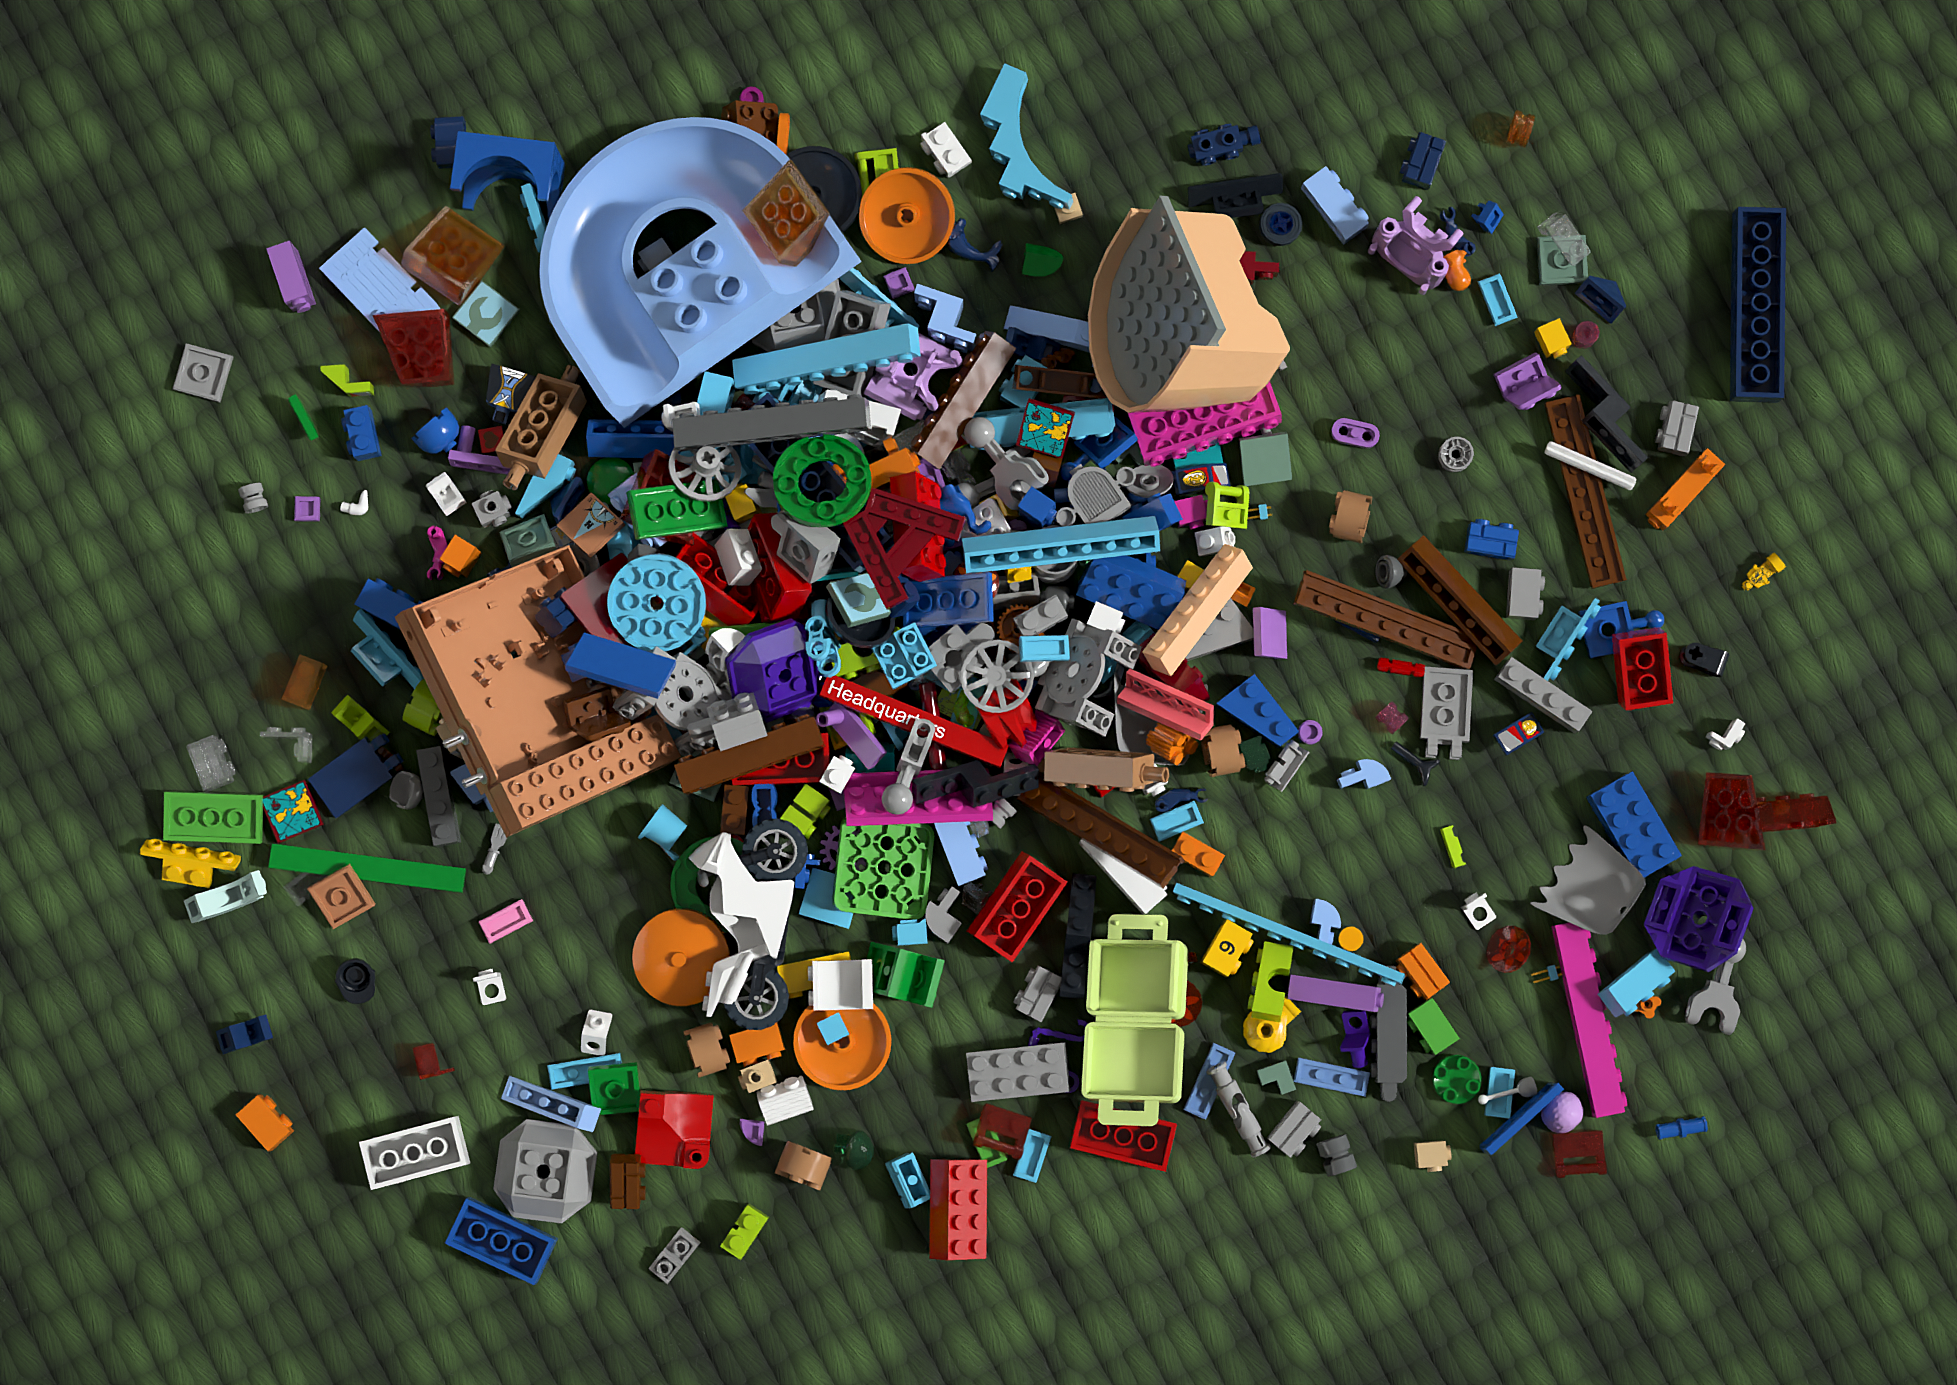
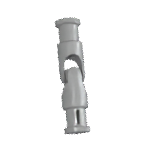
M1220 1062L1209 1068L1206 1073L1211 1075L1217 1086L1216 1091L1229 1115L1233 1118L1237 1131L1241 1138L1246 1140L1252 1151L1250 1153L1251 1157L1254 1158L1264 1154L1271 1146L1265 1142L1260 1132L1261 1127L1249 1110V1105L1236 1080H1232L1226 1069V1062ZM1233 1096L1238 1099L1239 1103L1232 1104Z

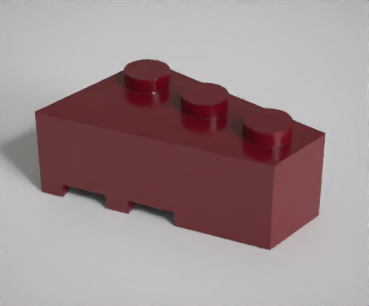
M1155 633L1140 644L1142 649L1137 662L1153 679L1207 702L1210 699L1202 681L1203 674L1195 666L1191 668L1187 664L1186 658H1184L1172 676L1152 669L1143 654V650L1155 636Z

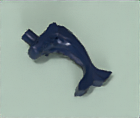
M959 218L957 222L955 221L952 233L946 243L948 249L962 258L986 262L993 273V270L999 263L996 255L1001 249V241L996 242L988 252H979L967 242L964 233L966 220Z

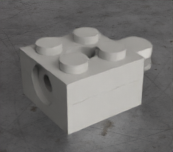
M784 511L772 516V528L781 535L777 555L809 584L831 572L840 538L828 527L803 525L790 518Z
M978 623L965 633L959 625H954L928 647L937 664L931 670L950 693H954L962 686L960 678L961 668L968 653L979 644L994 640L995 633L993 628L988 624ZM979 652L969 663L980 668L986 666ZM967 670V681L977 673Z
M741 693L728 701H716L710 707H707L709 718L693 722L687 726L688 733L691 734L690 739L692 743H700L716 737L720 751L767 736L754 693Z

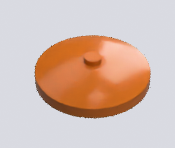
M901 167L883 173L869 185L860 203L859 222L865 240L876 253L895 263L914 264L933 257L945 246L954 228L955 208L949 191L938 178L922 169Z
M686 908L670 909L653 917L639 932L633 947V967L641 986L652 997L669 1005L689 1006L703 1001L704 996H709L710 986H705L707 971L712 972L715 962L729 957L730 948L722 929L707 915Z
M874 1003L873 1009L814 1010V1006H808L796 1024L793 1042L794 1051L800 1067L814 1082L829 1089L851 1090L869 1083L882 1071L891 1050V1032L884 1014ZM839 1012L849 1035L827 1045L817 1023Z

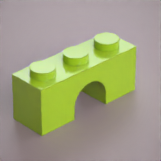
M894 627L893 633L900 630V627ZM849 643L842 644L841 648L838 649L841 659V668L836 674L838 677L850 680L858 677L857 672L867 670V673L881 669L874 653L863 657L858 653L856 646Z
M1265 941L1263 949H1258L1256 963H1260L1259 972L1254 971L1252 986H1256L1255 995L1250 994L1248 1009L1252 1010V1018L1281 1022L1285 993L1273 990L1268 982L1276 975L1289 976L1293 946Z

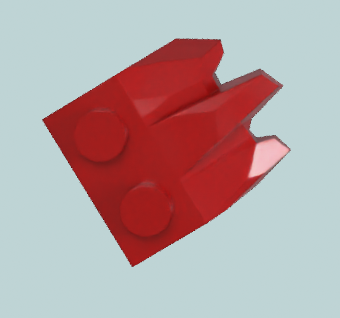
M1017 679L1010 681L1011 684L1023 692ZM1007 687L1003 688L1006 705L1019 698ZM996 690L992 691L986 705L1000 707ZM983 695L977 698L979 702L981 701ZM1028 698L1018 707L1002 713H991L976 707L993 741L1003 750L1008 746V739H1013L1023 748L1027 743L1023 731L1036 732L1037 718Z

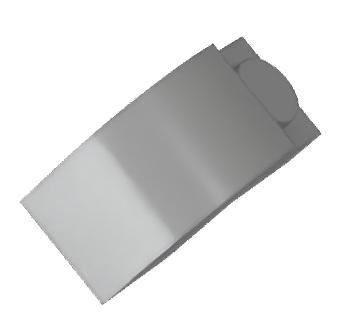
M951 887L950 890L946 888L937 899L941 902L939 906L930 901L926 908V921L930 930L946 943L950 942L962 925L961 922L947 913L960 894L954 887Z

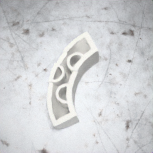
M722 628L714 632L708 639L705 653L709 656V663L706 667L708 671L719 677L716 684L717 687L731 695L725 659L731 652L734 653L745 635L732 628Z

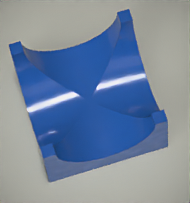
M458 131L450 189L461 192L464 183L462 208L463 210L473 211L478 196L491 183L505 178L522 179L537 188L538 201H546L549 220L557 201L562 195L565 163L555 142Z

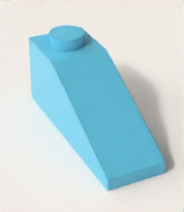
M558 454L545 479L537 476L532 477L515 514L520 518H524L564 487L566 482L571 481L576 472V468H574L575 463Z

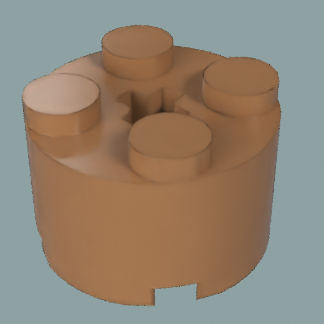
M1346 490L1338 492L1335 500L1337 515L1332 514L1329 534H1333L1335 538L1362 543V537L1365 535L1370 515L1368 508L1369 504H1372V496Z
M1231 724L1211 728L1201 740L1205 765L1210 764L1212 769L1207 771L1210 777L1240 772V768H1245L1243 753L1239 754L1238 744H1241L1240 732L1235 730Z
M712 1022L683 1031L684 1037L690 1036V1040L686 1044L694 1068L700 1067L701 1072L697 1073L698 1078L727 1069L726 1064L730 1060L726 1048L721 1049L719 1040H722V1035L718 1025L713 1026Z
M787 1141L775 1173L821 1190L832 1158Z

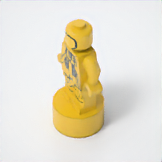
M1773 552L1766 558L1767 561L1760 567H1757L1756 564L1753 565V568L1747 573L1749 580L1742 583L1744 590L1748 591L1753 586L1759 588L1769 584L1770 581L1767 578L1773 573H1779L1786 567L1776 553Z

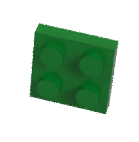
M637 1062L588 1067L591 1102L593 1106L601 1108L599 1115L639 1111L640 1084Z

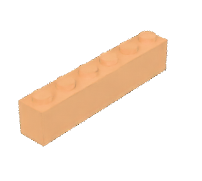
M1227 544L1221 547L1143 650V654L1153 670L1172 676L1253 567L1242 549Z

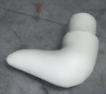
M367 490L361 493L358 504L342 502L340 510L350 515L365 514L368 511Z

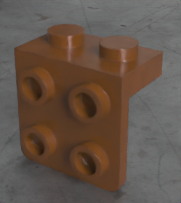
M735 100L722 107L721 120L745 126L761 134L777 146L779 117L776 104Z
M607 686L563 701L568 728L588 741H598L603 738L602 736L622 733L625 728L631 726V722L612 708L614 704L612 692Z

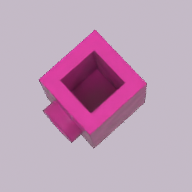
M1202 495L1174 501L1183 520L1177 522L1179 528L1189 525V528L1193 529L1204 525L1203 522L1206 521L1208 500H1203Z

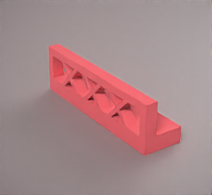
M1132 669L1126 672V687L1117 696V704L1200 741L1212 728L1214 705ZM1134 680L1138 681L1142 687L1134 684ZM1154 689L1160 691L1163 696L1159 695ZM1176 699L1181 700L1185 706L1179 704ZM1197 708L1205 711V715L1201 714Z

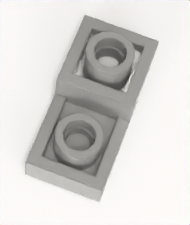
M681 1227L649 1267V1270L668 1284L701 1242Z

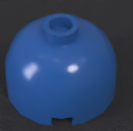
M446 407L438 417L435 416L411 439L419 448L430 454H436L442 450L447 453L457 444L454 440L459 434L458 421Z

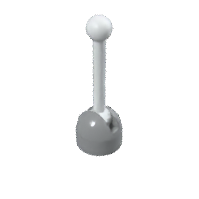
M1530 1076L1520 1080L1517 1088L1489 1096L1480 1095L1478 1101L1480 1104H1486L1489 1100L1519 1093L1524 1097H1532L1537 1095V1087L1534 1079Z

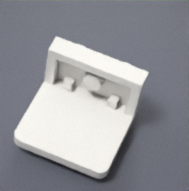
M988 498L972 509L975 514L978 526L987 520L991 522V528L986 533L976 535L969 531L966 519L961 537L970 538L1021 531L1011 530L996 501Z

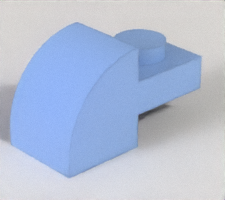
M1363 759L1356 762L1359 771L1355 772L1354 768L1341 773L1342 778H1339L1337 782L1339 788L1342 789L1363 781L1365 788L1369 789L1391 780L1387 769L1379 762Z
M1314 899L1310 924L1319 925L1317 939L1332 945L1334 932H1330V929L1341 928L1339 913L1330 903Z

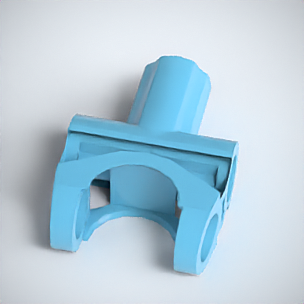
M820 599L811 604L812 617L805 624V630L809 635V642H805L806 651L812 660L817 661V667L822 676L832 677L841 668V659L838 653L841 645L826 617L825 605L827 600ZM827 663H835V666L832 670H823L824 666Z

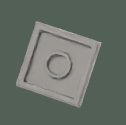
M185 344L173 390L220 403L233 356Z

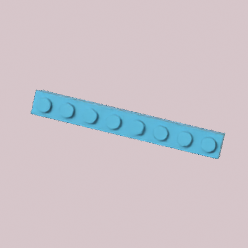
M907 323L732 360L735 388L744 391V394H756L759 392V389L776 390L780 388V385H800L803 380L808 379L810 381H820L827 375L834 377L844 376L847 371L852 370L854 372H864L871 366L879 368L888 367L891 362L896 361L908 363L913 361L912 358L920 357L921 354L918 328Z
M1155 516L962 538V549L966 574L1158 552L1160 551V538Z

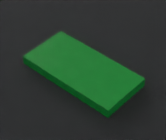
M716 479L712 480L714 494L721 492L720 485ZM705 481L698 483L694 490L695 493L707 495ZM684 483L683 485L688 489L691 483ZM675 485L629 490L626 492L636 540L728 527L722 498L716 501L695 500L683 494Z

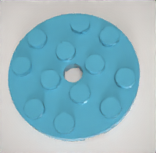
M647 554L630 561L616 574L609 588L607 606L614 628L618 630L629 644L645 651H650L656 646L663 651H669L683 645L697 632L704 619L706 596L698 575L685 562L670 555ZM658 596L663 600L664 605L661 609H654L651 606L650 600L652 597Z

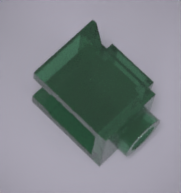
M1262 735L1238 745L1240 753H1243L1248 772L1254 770L1255 774L1269 769L1267 764L1269 763L1268 760L1271 759L1265 743L1261 744Z

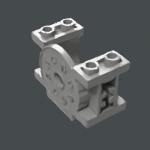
M1071 619L1065 634L1068 635L1070 660L1052 661L1049 663L1048 668L1040 676L1037 683L1043 686L1035 708L1059 719V721L1065 724L1085 728L1105 737L1114 714L1090 702L1087 698L1096 690L1102 679L1105 668V656L1127 668L1133 669L1142 647L1112 630H1102L1086 625L1079 620Z
M656 646L648 652L676 660V666L659 698L656 699L624 689L622 696L615 700L612 708L625 718L633 720L654 706L659 716L666 723L674 728L688 731L687 726L689 724L709 718L707 707H710L716 701L731 700L732 696L716 686L719 677L683 653L679 652L672 657ZM680 688L690 698L689 702H685L680 698L678 693ZM686 732L674 740V745H676L678 752L682 756L692 755L695 757L702 753L701 751L712 747L716 742V737L700 743H692L690 739L691 734Z

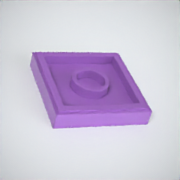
M1264 607L1253 608L1254 655L1274 659H1287L1286 611Z

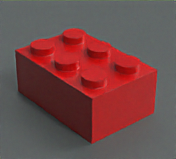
M1657 627L1612 634L1619 705L1625 710L1673 704L1667 632Z

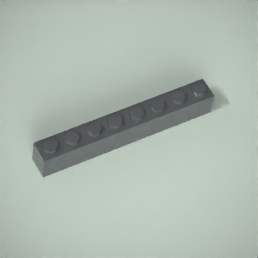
M860 394L848 395L847 399L838 400L837 397L823 398V402L816 403L813 400H801L799 405H790V403L782 402L776 403L775 407L766 408L765 405H755L751 407V410L742 411V408L727 409V413H718V411L711 410L703 412V415L694 416L693 413H684L679 415L680 418L672 419L674 448L680 452L699 450L705 446L717 448L823 436V434L835 435L871 431L869 401Z

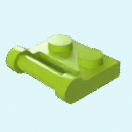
M897 148L854 154L855 162L858 165L862 197L869 187L867 161L874 160L876 178L889 170L899 168Z
M1208 482L1205 487V492L1208 495L1206 525L1247 529L1249 488L1244 485L1232 487L1219 485L1217 482ZM1220 495L1235 496L1237 503L1220 502Z

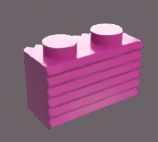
M1036 710V732L1023 731L1027 741L1023 748L1013 739L1009 743V747L1017 759L1030 765L1036 764L1038 766L1045 757V752L1050 751L1063 735L1065 729L1059 719Z

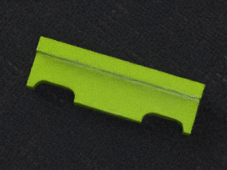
M1452 825L1440 829L1452 867L1456 868L1466 863L1462 861L1461 853L1463 852L1458 837H1455L1453 834Z

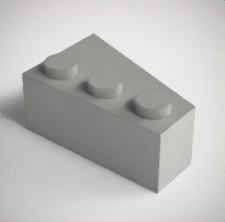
M1231 598L1185 657L1187 661L1254 640L1252 626Z

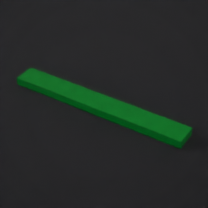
M272 844L268 867L271 869L328 876L350 863L360 880L463 893L466 868Z

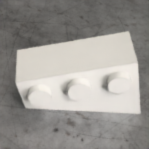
M827 389L819 396L818 402H823V398L837 397L838 400L847 399L848 395L837 390ZM869 401L871 431L844 434L878 448L883 444L884 440L894 435L901 409Z

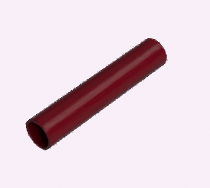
M936 682L919 684L922 710L940 717ZM931 741L928 749L930 770L947 769L944 746Z

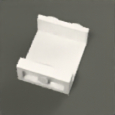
M872 959L812 961L813 966H808V981H813V991H809V1006H814V1010L873 1009Z

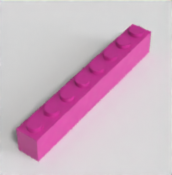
M1572 923L1551 926L1592 1117L1599 1118L1625 1112L1624 1107L1627 1106V1099L1619 1086V1082H1622L1620 1069L1615 1067L1614 1058H1617L1615 1045L1610 1044L1609 1034H1612L1609 1020H1605L1603 1012L1606 1010V1005L1597 995L1599 993L1598 987L1601 986V979L1593 966V963L1596 962L1594 949L1590 948L1588 943L1591 933Z

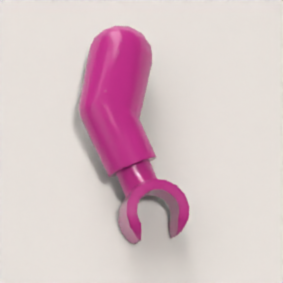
M431 526L427 534L435 554L432 560L434 562L433 567L428 570L427 577L432 580V574L438 571L437 578L441 580L443 578L441 566L444 563L440 560V557L448 544L442 529L437 526Z

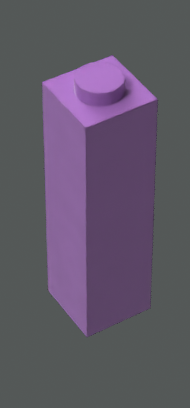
M1291 975L1287 999L1378 1012V1007L1382 1008L1384 993H1381L1380 987Z

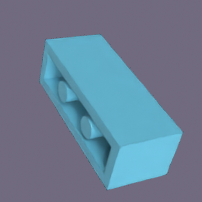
M1656 948L1645 954L1597 995L1615 1018L1622 1014L1628 1016L1638 1008L1636 1004L1640 1000L1643 1003L1654 995L1652 990L1656 987L1660 989L1671 981L1669 976L1675 970L1666 959L1660 956Z

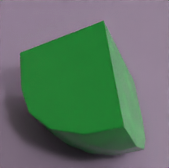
M1026 243L1022 274L1030 276L1050 275L1061 266L1064 258L1062 254L1051 248Z

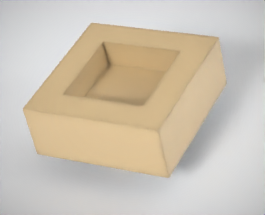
M1076 193L1071 194L1073 203L1070 210L1065 207L1062 209L1055 208L1060 224L1083 217Z

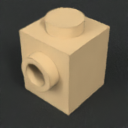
M769 1060L740 1070L742 1075L738 1076L742 1089H747L749 1093L777 1083Z
M1446 1141L1414 1143L1415 1164L1417 1168H1427V1172L1442 1171V1166H1448V1160H1451L1450 1145H1446Z

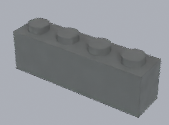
M437 746L416 750L433 846L442 847L462 843L445 749Z

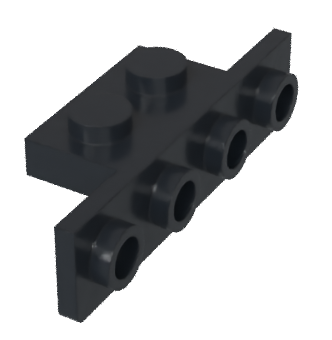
M1281 173L1189 186L1187 188L1189 207L1213 204L1215 214H1224L1230 218L1262 214L1264 209L1261 197L1282 194L1283 177Z

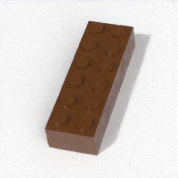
M806 714L795 718L794 724L787 726L783 722L771 727L772 731L768 732L766 737L723 751L718 750L716 747H711L701 751L702 756L694 758V756L688 755L678 759L679 764L674 765L683 793L689 795L825 747L815 717L810 718Z

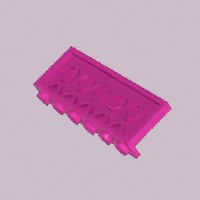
M1270 381L1249 401L1187 410L1128 413L1133 432L1138 438L1137 443L1143 457L1144 466L1150 465L1151 467L1161 465L1164 460L1170 458H1183L1187 453L1195 450L1197 452L1207 450L1213 444L1229 443L1233 438L1241 435L1242 437L1251 436L1257 430L1263 428L1266 430L1278 426V423L1282 422V414Z
M942 770L920 771L917 778ZM899 771L852 773L844 787L846 826L993 821L992 802L973 808L961 791L918 804L913 800L912 806L907 812L900 815L889 813L883 807L882 794L889 785L896 783ZM911 782V785H910V787H909V789H910L911 792H912V782Z

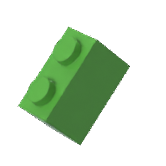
M1433 998L1427 999L1407 1013V1025L1413 1033L1418 1032L1422 1038L1419 1043L1426 1053L1431 1052L1432 1055H1436L1460 1039Z

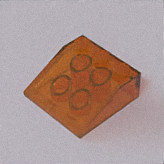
M788 160L742 210L778 262L797 267L812 251L830 214L792 160Z
M445 206L405 249L401 267L460 306L474 291L503 250L504 245Z

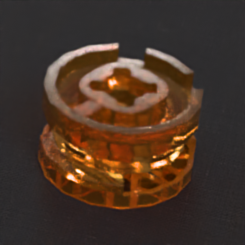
M1516 110L1509 129L1507 143L1513 144L1516 142L1519 143V146L1526 147L1535 115H1524L1522 111Z

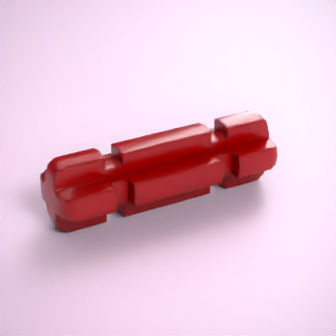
M1379 658L1377 670L1383 672L1389 670L1390 673L1408 676L1413 674L1414 677H1423L1425 665L1419 663L1413 665L1412 662L1394 659L1389 661L1387 658Z

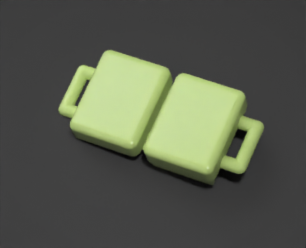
M1114 914L1108 921V939L1090 940L1086 1009L1089 1014L1096 1017V1022H1091L1085 1027L1082 1094L1090 1101H1099L1098 1121L1103 1125L1154 1126L1158 1122L1159 1103H1176L1181 1098L1184 1031L1178 1025L1171 1024V1019H1181L1185 1015L1188 948L1181 941L1167 940L1168 919L1164 915ZM1122 929H1153V940H1122ZM1113 1102L1144 1103V1111L1113 1110Z

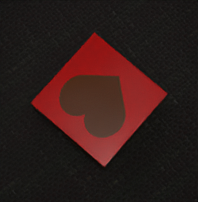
M498 426L478 430L482 454L495 453L504 435L503 427Z

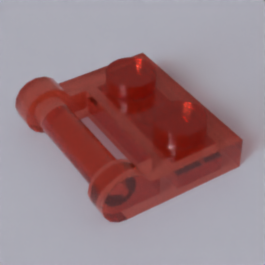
M986 1103L983 1106L973 1146L979 1148L984 1146L1012 1155L1013 1159L1020 1160L1023 1155L1024 1144L1032 1118ZM986 1130L1015 1139V1145L985 1137Z
M1602 1130L1552 1134L1557 1178H1565V1175L1607 1174ZM1596 1156V1163L1564 1165L1563 1158Z

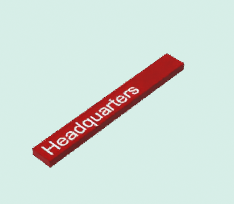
M836 675L826 677L819 697L909 733L916 720L927 719L935 725L932 742L997 768L1001 767L1009 747L1008 745L1003 750L991 737ZM923 727L917 729L916 733L919 737L925 738L928 736L927 729Z

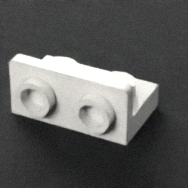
M945 122L926 134L924 132L921 134L922 142L920 145L927 155L931 154L936 161L933 164L941 175L945 173L947 178H950L972 163V160Z

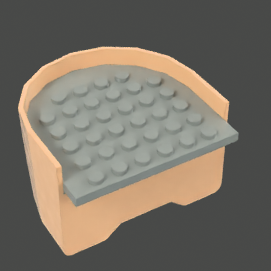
M1159 196L1152 209H1130L1106 249L1095 275L1088 311L1091 359L1097 381L1112 404L1128 413L1187 410L1249 401L1268 384L1290 351V346L1278 319L1257 302L1239 261L1246 248L1234 221L1229 216L1224 214L1174 211L1168 196Z

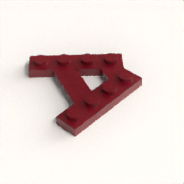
M872 487L865 510L843 524L886 610L909 599L898 578L899 575L934 535L959 542L966 517ZM888 520L910 526L886 554L876 535L877 532Z

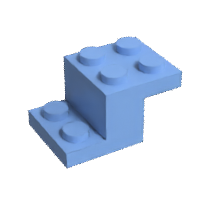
M917 284L914 297L915 302L919 303L918 307L931 311L932 308L934 309L927 327L928 337L942 345H945V343L954 345L955 350L967 353L968 350L973 351L976 334L957 328L963 310V299Z

